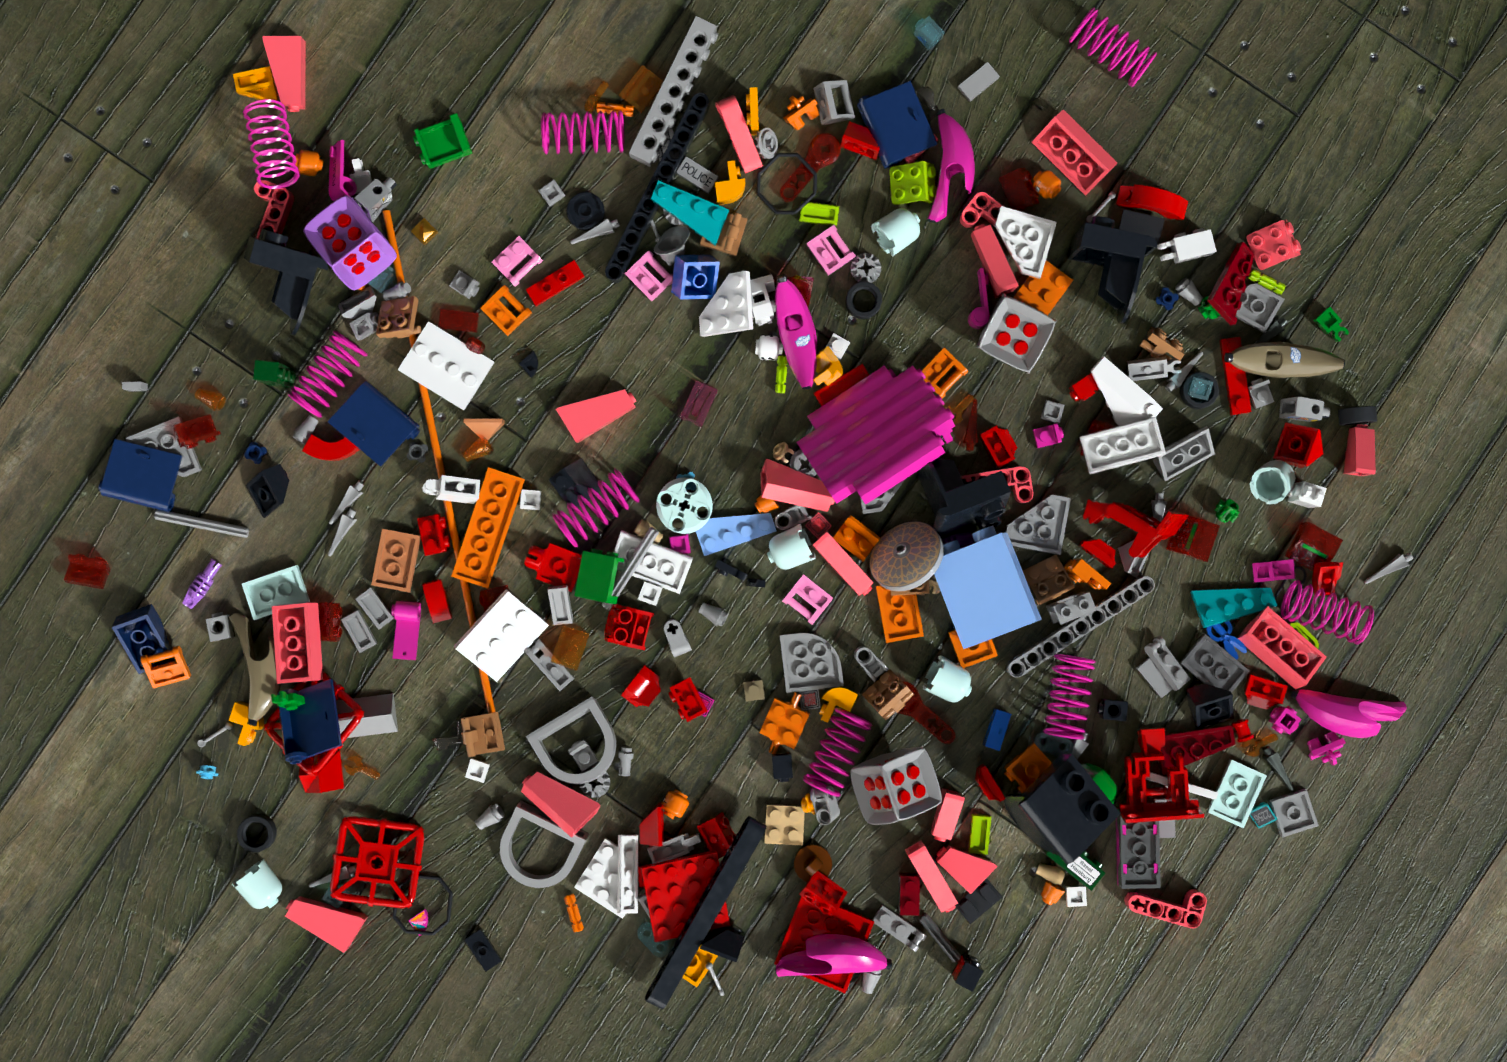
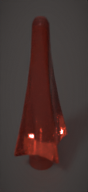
M977 399L973 400L970 420L963 441L966 444V451H973L974 445L978 443Z

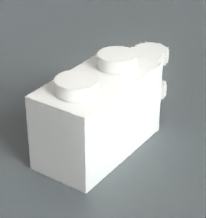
M1204 228L1194 230L1193 234L1186 235V233L1174 235V239L1158 245V249L1163 250L1171 247L1172 251L1170 254L1162 255L1160 257L1161 261L1174 259L1175 264L1209 256L1216 252L1211 229L1205 231Z
M442 475L438 480H426L422 490L429 495H436V500L474 504L479 499L480 480Z
M1305 481L1294 483L1293 488L1287 494L1288 502L1307 508L1321 507L1327 488Z

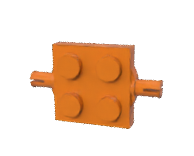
M794 692L790 702L774 698L759 732L773 741L768 750L772 754H776L779 745H786L795 749L810 716V713L798 706L802 695Z

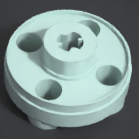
M677 478L667 483L661 489L657 498L656 508L661 522L668 529L686 534L701 529L708 522L712 513L713 503L708 489L702 483L691 478ZM694 482L697 488L694 493L687 492V483ZM666 493L672 497V501L668 505L663 504L661 501L662 495ZM687 500L690 508L683 511L681 510L680 503ZM702 506L708 510V515L705 518L699 517L697 513L698 509ZM674 519H682L683 527L681 529L674 528Z

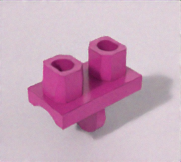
M1333 731L1324 735L1327 742L1325 746L1321 745L1318 738L1308 741L1307 744L1310 750L1308 756L1310 760L1326 754L1325 757L1321 758V761L1323 763L1329 761L1332 766L1337 764L1336 758L1341 756L1340 751L1334 753L1333 751L1342 748L1346 744L1344 738L1340 739Z

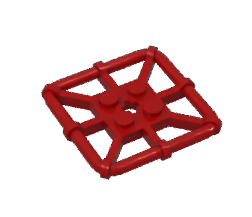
M323 671V681L332 679ZM320 680L311 681V686L320 683ZM334 680L336 701L340 697L354 710L338 714V721L352 720L340 734L342 746L326 751L319 761L318 754L310 757V765L304 760L297 764L310 776L317 775L335 752L344 746V741L357 727L362 717H364V711H362L360 705L344 691L345 689L341 684H337ZM309 681L298 682L293 689L300 691ZM278 706L269 717L267 723L264 724V730L283 750L285 755L283 739L275 732V730H281V723H275L280 717Z
M345 816L339 827L336 851L332 858L334 864L330 883L331 897L340 901L368 904L370 907L378 905L410 908L416 896L419 871L422 870V865L420 864L424 845L423 827L412 823L389 821L387 818L373 819ZM353 824L380 827L378 842L365 841ZM347 828L360 844L358 857L343 855ZM385 828L413 832L397 845L383 843ZM417 836L413 864L397 862L399 849ZM376 857L383 861V865L380 864L378 868L372 863V860H375ZM342 861L357 863L355 876L338 888ZM396 868L412 870L408 896L404 894L395 882ZM358 880L371 882L369 896L342 893ZM376 884H390L401 900L375 897Z

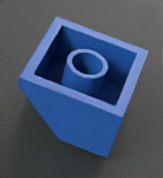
M675 255L671 292L679 299H712L716 293L720 262L711 255Z

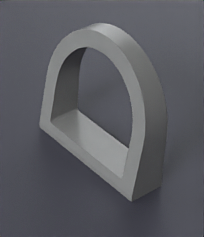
M590 697L526 736L545 769L554 777L572 784L588 783L602 776L610 767L616 752L614 730L594 697ZM591 711L604 734V754L600 762L590 771L581 774L566 773L555 765L542 740Z
M520 800L501 839V860L507 872L519 883L534 888L549 887L559 883L570 873L589 833L579 830L571 838L540 809ZM522 817L574 842V846L565 864L560 869L548 875H534L524 871L517 864L512 853V838Z

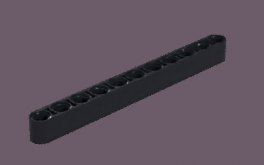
M697 93L693 96L606 267L605 275L611 283H619L623 279L659 208V205L651 200L654 192L652 190L653 187L657 184L658 180L671 185L709 110V98L704 93ZM704 100L706 104L703 107H698L696 102ZM690 117H695L697 122L689 124L687 120ZM681 134L689 136L686 141H680L678 137ZM672 151L680 152L679 157H670ZM667 167L671 169V173L663 175L661 170ZM651 201L654 203V207L652 209H645L644 204ZM643 218L646 221L643 226L635 225L637 219ZM628 236H636V242L632 244L628 243ZM621 252L628 254V258L624 261L618 259V255ZM613 269H618L620 272L616 278L609 276L610 271Z
M751 816L745 819L645 995L646 1002L660 1009L666 1007L763 837L767 827L766 824Z

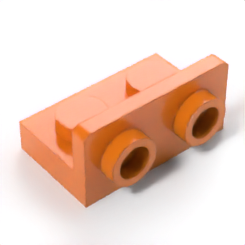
M850 515L833 539L863 562L880 540V537Z

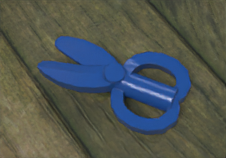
M1230 621L1224 622L1228 627L1227 631L1221 624L1207 627L1208 636L1214 641L1219 642L1223 640L1225 650L1235 659L1239 658L1235 648L1242 653H1247L1245 645L1238 638L1230 635L1232 632ZM1212 627L1220 635V637H1215L1213 635V633L1211 632Z

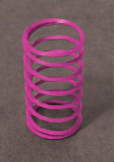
M1095 7L1091 8L1069 39V43L1075 40L1090 19L1089 25L1077 44V49L1083 47L1102 25L1087 55L1091 56L1111 34L1097 62L1098 64L1102 63L1121 42L1108 65V71L1114 69L1131 50L1118 73V79L1122 78L1140 59L1128 81V86L1134 87L1156 57L1157 52L1150 56L1138 74L1137 72L1149 53L1150 47H1145L1126 68L1139 45V39L1134 40L1116 60L1129 37V32L1122 34L1107 51L1119 29V24L1114 25L1098 42L1109 18L1104 17L1088 34L1098 16V10H1095Z
M261 99L251 102L243 111L244 118L248 120L246 129L250 131L248 139L253 142L250 147L251 151L255 153L253 162L258 165L255 169V173L258 174L257 182L262 187L269 189L285 188L294 184L300 177L298 167L295 165L297 160L296 156L293 155L292 137L288 132L290 127L286 121L285 105L274 99ZM273 102V103L279 104L281 107H278V106L273 105V104H258V103ZM260 107H271L281 111L277 116L260 115L250 118L247 115L252 109ZM277 119L282 121L277 126L250 128V123L252 122L267 123ZM285 124L286 129L280 127ZM275 130L284 132L279 137H266L257 141L252 139L254 133L261 134ZM287 135L288 141L282 138ZM277 141L286 143L280 149L271 148L260 152L254 149L257 144H270ZM289 146L290 152L284 149H286ZM279 152L289 154L282 160H268L260 163L256 159L259 155H273ZM290 157H292V163L287 161ZM281 163H284V164H288V165H291V166L289 167V166H275V165H279V164H281ZM262 166H264V167L275 166V167H270V168H268V169H265V170L262 171L261 173L259 172V168L262 167ZM286 169L276 174H265L272 170ZM290 170L295 172L291 180L282 184L266 185L261 182V177H278L288 173Z
M601 110L597 113L595 128L589 111L584 114L583 125H581L580 117L575 111L571 116L570 128L567 116L563 111L559 114L557 126L551 112L548 114L544 112L542 114V147L546 155L549 152V118H551L556 153H560L562 116L566 127L568 151L570 154L573 152L575 117L578 124L581 152L583 154L585 153L587 117L591 126L593 149L595 153L598 152L600 116L603 123L606 151L609 153L611 150L613 117L619 151L621 153L624 151V119L621 110L618 112V117L614 110L610 113L608 130L605 116Z
M336 330L333 331L335 336H329V340L343 354L328 346H321L322 351L335 364L320 356H314V361L326 373L312 366H306L307 372L318 383L307 377L298 376L299 382L309 392L296 386L291 387L292 392H287L291 399L319 418L322 417V414L296 391L305 394L325 407H330L329 403L304 381L318 387L333 397H337V394L312 371L341 387H345V384L320 361L348 377H353L352 373L328 351L356 367H360V363L337 342L364 357L368 356L364 350Z
M614 468L617 477L613 473H608V478L616 493L605 482L598 480V486L606 501L593 488H588L587 491L594 506L582 495L577 496L578 503L584 514L572 503H567V509L573 521L561 510H557V515L552 514L554 521L574 547H578V543L567 528L561 515L575 528L584 540H588V536L577 520L572 508L596 533H598V528L587 512L583 502L605 525H608V520L593 494L616 518L619 516L603 486L625 510H629V506L614 480L635 502L639 503L640 499L618 469Z
M1300 580L1291 583L1282 601L1281 615L1283 619H1288L1290 622L1298 619L1301 626H1306L1310 623L1313 630L1322 628L1325 634L1334 632L1336 638L1346 637L1348 642H1354L1356 645L1365 640L1374 619V610L1371 605H1367L1361 610L1360 602H1354L1346 617L1345 633L1338 635L1336 629L1341 625L1349 607L1348 598L1344 597L1340 600L1333 618V629L1327 631L1325 624L1335 609L1337 602L1336 593L1328 596L1323 607L1321 624L1317 627L1313 625V620L1323 605L1325 598L1324 589H1319L1316 592L1310 607L1309 620L1302 622L1301 616L1310 603L1313 587L1312 584H1309L1302 592ZM1298 584L1297 597L1291 611L1289 612L1291 596L1296 585ZM1309 589L1307 600L1302 608L1304 597ZM1320 593H1321V598H1320L1319 604H1318V606H1317V608H1316V611H1315L1314 614H1313V611H1314V607H1315L1317 598L1319 597V595H1320ZM1333 597L1332 606L1330 608L1328 615L1325 618L1327 607L1329 605L1330 600ZM1345 601V607H1344L1343 613H1342V615H1341L1339 621L1337 622V618H1338V614H1339L1340 608H1341L1343 602ZM1357 605L1355 617L1348 628L1351 614ZM1298 606L1297 616L1290 618ZM1369 609L1366 624L1355 638L1358 622L1365 610ZM1351 630H1352V639H1350L1349 636H1348V634L1351 632Z
M1055 654L1054 657L1056 659L1079 666L1056 665L1052 667L1055 672L1074 678H1053L1050 680L1051 683L1074 691L1053 690L1048 693L1055 699L1069 703H1049L1046 705L1048 709L1064 715H1050L1044 719L1048 723L1063 728H1046L1043 732L1048 735L1082 740L1085 737L1076 733L1086 732L1084 729L1051 719L1083 721L1088 719L1086 716L1055 708H1088L1089 705L1087 703L1056 694L1090 695L1091 692L1060 682L1091 683L1093 682L1091 678L1060 669L1094 670L1095 667L1087 663L1094 664L1096 661L1088 658Z
M836 707L834 708L836 712L851 720L837 716L830 717L831 721L844 731L834 728L825 729V732L838 742L827 739L820 740V744L831 753L823 751L814 752L815 756L826 765L815 762L810 763V768L820 776L806 774L803 781L825 793L839 797L841 796L840 792L826 789L828 785L817 780L839 788H845L844 785L822 773L814 766L849 777L850 774L830 763L820 755L828 756L850 765H855V762L825 743L859 754L861 753L859 749L831 732L861 742H865V738L836 720L865 730H871L870 727L873 725L871 722Z

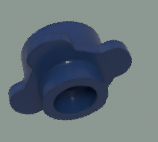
M1163 288L1161 290L1162 293L1156 298V303L1165 307L1166 310H1171L1179 296L1176 293L1170 292L1169 288Z
M251 442L244 456L246 459L253 460L255 464H260L263 455L267 454V449L258 446L256 442Z

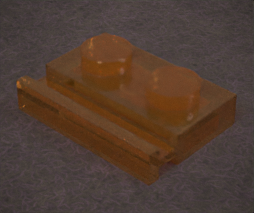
M642 65L621 91L619 97L642 113L659 92L664 81Z
M563 625L550 662L577 671L589 634Z

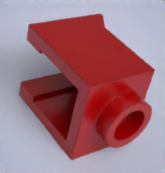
M1091 373L1069 387L1071 391L1069 394L1075 402L1079 400L1083 402L1099 391Z

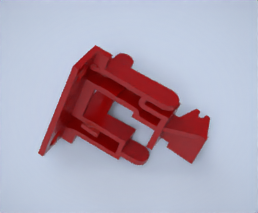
M1088 499L1083 519L1088 518L1090 524H1098L1105 517L1112 518L1138 532L1129 549V555L1134 558H1143L1161 540H1165L1172 535L1175 536L1189 515L1187 513L1169 511L1160 522L1153 516L1149 517L1121 502L1113 501L1112 504Z
M1148 728L1137 731L1141 753H1131L1132 763L1130 756H1125L1127 803L1120 804V816L1124 822L1136 823L1204 818V813L1199 808L1198 799H1189L1188 769L1183 766L1182 753H1176V767L1167 768L1168 786L1146 788V777H1150L1149 761L1165 760L1164 755L1161 753V747H1165V728ZM1164 795L1167 802L1147 803V796Z

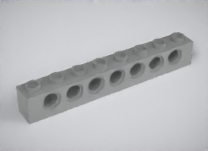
M697 16L695 17L629 151L630 158L651 167L652 163L657 162L660 156L658 151L661 145L665 146L668 140L667 132L669 128L673 129L677 121L675 116L678 111H682L685 105L683 100L686 94L689 95L693 89L692 81L694 77L698 78L702 70L700 65L703 60H707L710 54L708 49L711 43L714 44L717 40L719 33H717L716 25ZM702 38L705 42L702 45H697L695 40ZM690 55L697 57L694 62L686 60ZM681 72H686L688 77L680 79L678 75ZM678 89L680 93L678 96H671L670 91ZM664 106L672 108L667 114L661 111ZM656 123H661L663 128L656 131L653 129V126ZM648 140H653L655 142V145L651 148H647L645 146V142Z

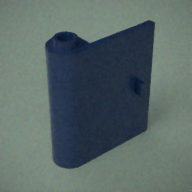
M911 81L870 97L867 95L859 99L857 107L866 128H868L880 147L878 156L884 168L892 167L901 162L902 159L938 144Z
M365 381L328 420L331 426L380 467L406 439H414L420 433V425L368 381Z
M114 439L104 478L100 481L98 490L102 496L171 512L175 503V494L172 492L183 456Z
M332 679L300 691L294 689L282 690L286 694L296 693L305 698V704L298 706L295 710H286V708L279 706L285 761L290 762V764H299L306 758L342 746Z

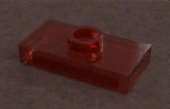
M440 309L438 327L440 329L477 333L479 313Z

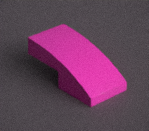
M1294 559L1252 563L1254 582L1296 578Z

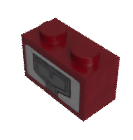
M899 873L898 912L900 915L919 916L920 876L918 873Z

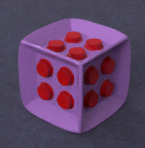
M348 195L337 199L311 219L303 229L306 238L314 249L331 266L338 278L351 290H357L369 283L389 267L397 257L391 244L368 219L355 200Z

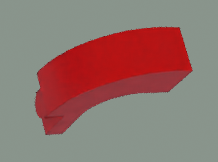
M1134 184V186H1120L1116 204L1122 207L1151 210L1167 219L1184 220L1188 201L1175 193L1163 189Z
M311 434L302 451L317 459L339 461L354 455L360 449L346 437L338 442L329 443Z

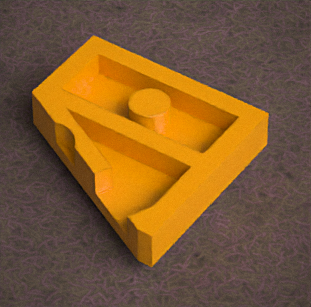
M270 66L233 74L236 92L239 95L258 100L274 99L279 101Z

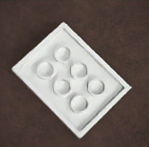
M428 321L398 368V371L465 411L492 368L494 361L479 352L472 351L468 345Z
M506 589L454 645V648L497 682L549 625Z

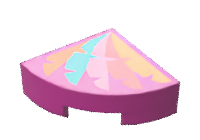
M426 909L409 920L414 930H426L428 925V912Z

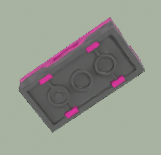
M1120 815L1116 818L1117 885L1121 889L1161 888L1159 821L1125 823Z

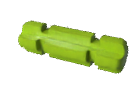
M1255 269L1249 274L1248 278L1253 282L1257 281V284L1269 290L1273 289V292L1277 294H1282L1286 288L1285 284L1277 283V280L1265 274L1261 275V272Z
M778 356L775 392L785 393L786 385L784 384L786 383L787 358L786 356Z

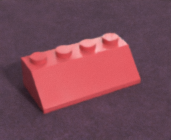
M1064 109L1032 141L1085 196L1118 164Z
M318 603L272 606L277 684L323 680Z
M1268 606L1245 627L1238 637L1252 653L1294 689L1306 686L1327 658V656Z

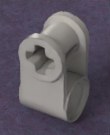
M794 505L778 514L774 519V525L777 529L784 531L812 519V517L808 515L805 507ZM784 516L788 519L786 527H781L778 524L779 517Z
M675 619L666 621L664 632L674 658L691 651V646L680 623ZM670 623L678 626L675 633L667 630Z
M859 646L854 651V658L874 682L877 681L876 678L880 674L889 670L866 646ZM862 650L868 652V657L865 660L858 658V654Z
M826 786V789L835 792L832 786ZM812 788L810 798L814 806L816 818L820 824L828 825L840 814L836 796L825 793L817 788Z

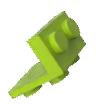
M920 161L891 167L890 186L892 204L900 205L917 201L933 203L937 191L934 164Z

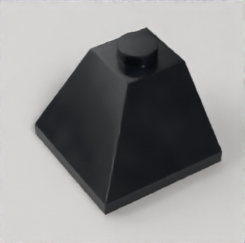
M582 458L548 479L566 503L574 504L577 508L580 507L577 500L578 495H582L587 500H590L588 488H593L597 493L601 492L597 478Z
M281 464L262 470L245 485L263 518L268 517L284 503L290 480Z
M1208 684L1193 686L1187 689V701L1197 730L1234 719L1233 694L1231 691Z
M734 925L731 927L726 926L706 935L700 945V949L737 963L745 933L742 932L743 929Z

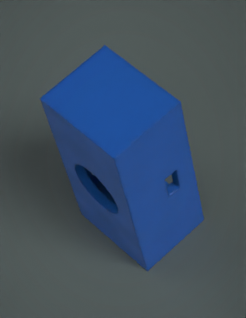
M994 708L984 738V746L1000 751L1010 721V713Z

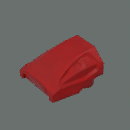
M613 604L604 630L605 641L645 651V641L654 613Z

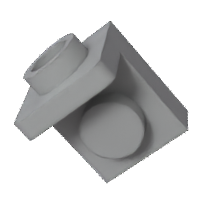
M459 270L449 287L470 299L471 296L474 297L479 291L478 285L480 283Z
M377 312L366 313L349 323L357 341L363 340L376 332L379 319Z
M1260 378L1252 381V386L1248 387L1254 409L1274 402L1268 386L1269 380L1263 381Z
M584 740L575 742L571 746L572 748L568 750L583 773L599 763L591 746Z

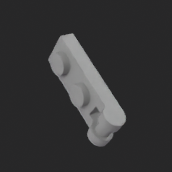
M1157 636L1153 643L1145 646V652L1174 691L1179 690L1190 680L1189 676L1165 645V640L1161 636Z
M540 638L535 641L533 647L525 650V653L559 691L574 679L573 675ZM541 650L544 654L539 658L536 653Z
M881 905L872 919L877 926L915 952L919 949L918 945L920 942L924 941L927 937L921 930L884 905ZM911 932L916 935L912 941L908 939Z

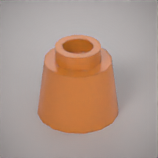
M761 495L756 499L757 502L754 503L760 513H768L779 508L777 501L762 498Z
M1046 880L1041 893L1042 901L1049 905L1056 904L1065 893V889L1058 884L1054 885Z

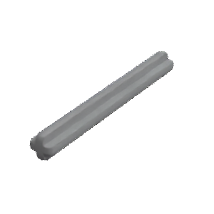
M158 509L154 515L156 520L247 538L249 535V528Z
M649 528L614 583L612 596L619 597L659 534V531L655 528ZM602 602V606L608 610L613 606V604Z

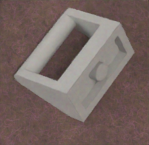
M847 80L825 81L813 88L822 125L855 118ZM841 87L847 114L837 115L831 89Z

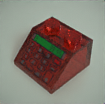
M1188 516L1175 536L1172 535L1170 537L1166 550L1200 562H1208L1220 525Z
M1303 522L1291 542L1285 557L1294 559V562L1313 571L1316 563L1330 562L1334 558L1343 540L1310 522Z

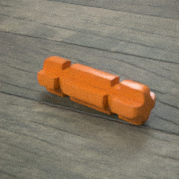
M598 102L596 107L597 113L601 110L603 114L605 112L610 114L614 110L618 115V112L621 110L626 117H633L634 107L630 105L624 107L621 104L608 103L607 105L605 102Z
M566 895L564 900L565 904L568 905L567 911L570 922L573 923V932H580L584 927L582 921L580 922L581 916L578 906L575 904V895Z

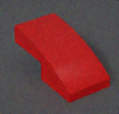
M438 579L422 584L433 624L452 619L442 580Z

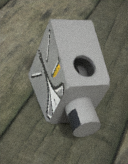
M390 177L383 183L375 179L355 197L356 203L371 222L379 216L393 199L391 190L397 184Z

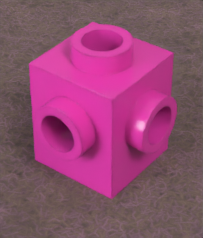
M1279 706L1270 713L1271 718L1269 722L1273 724L1271 728L1279 734L1283 732L1290 735L1298 728L1299 722L1302 719L1296 715L1297 712L1291 707Z

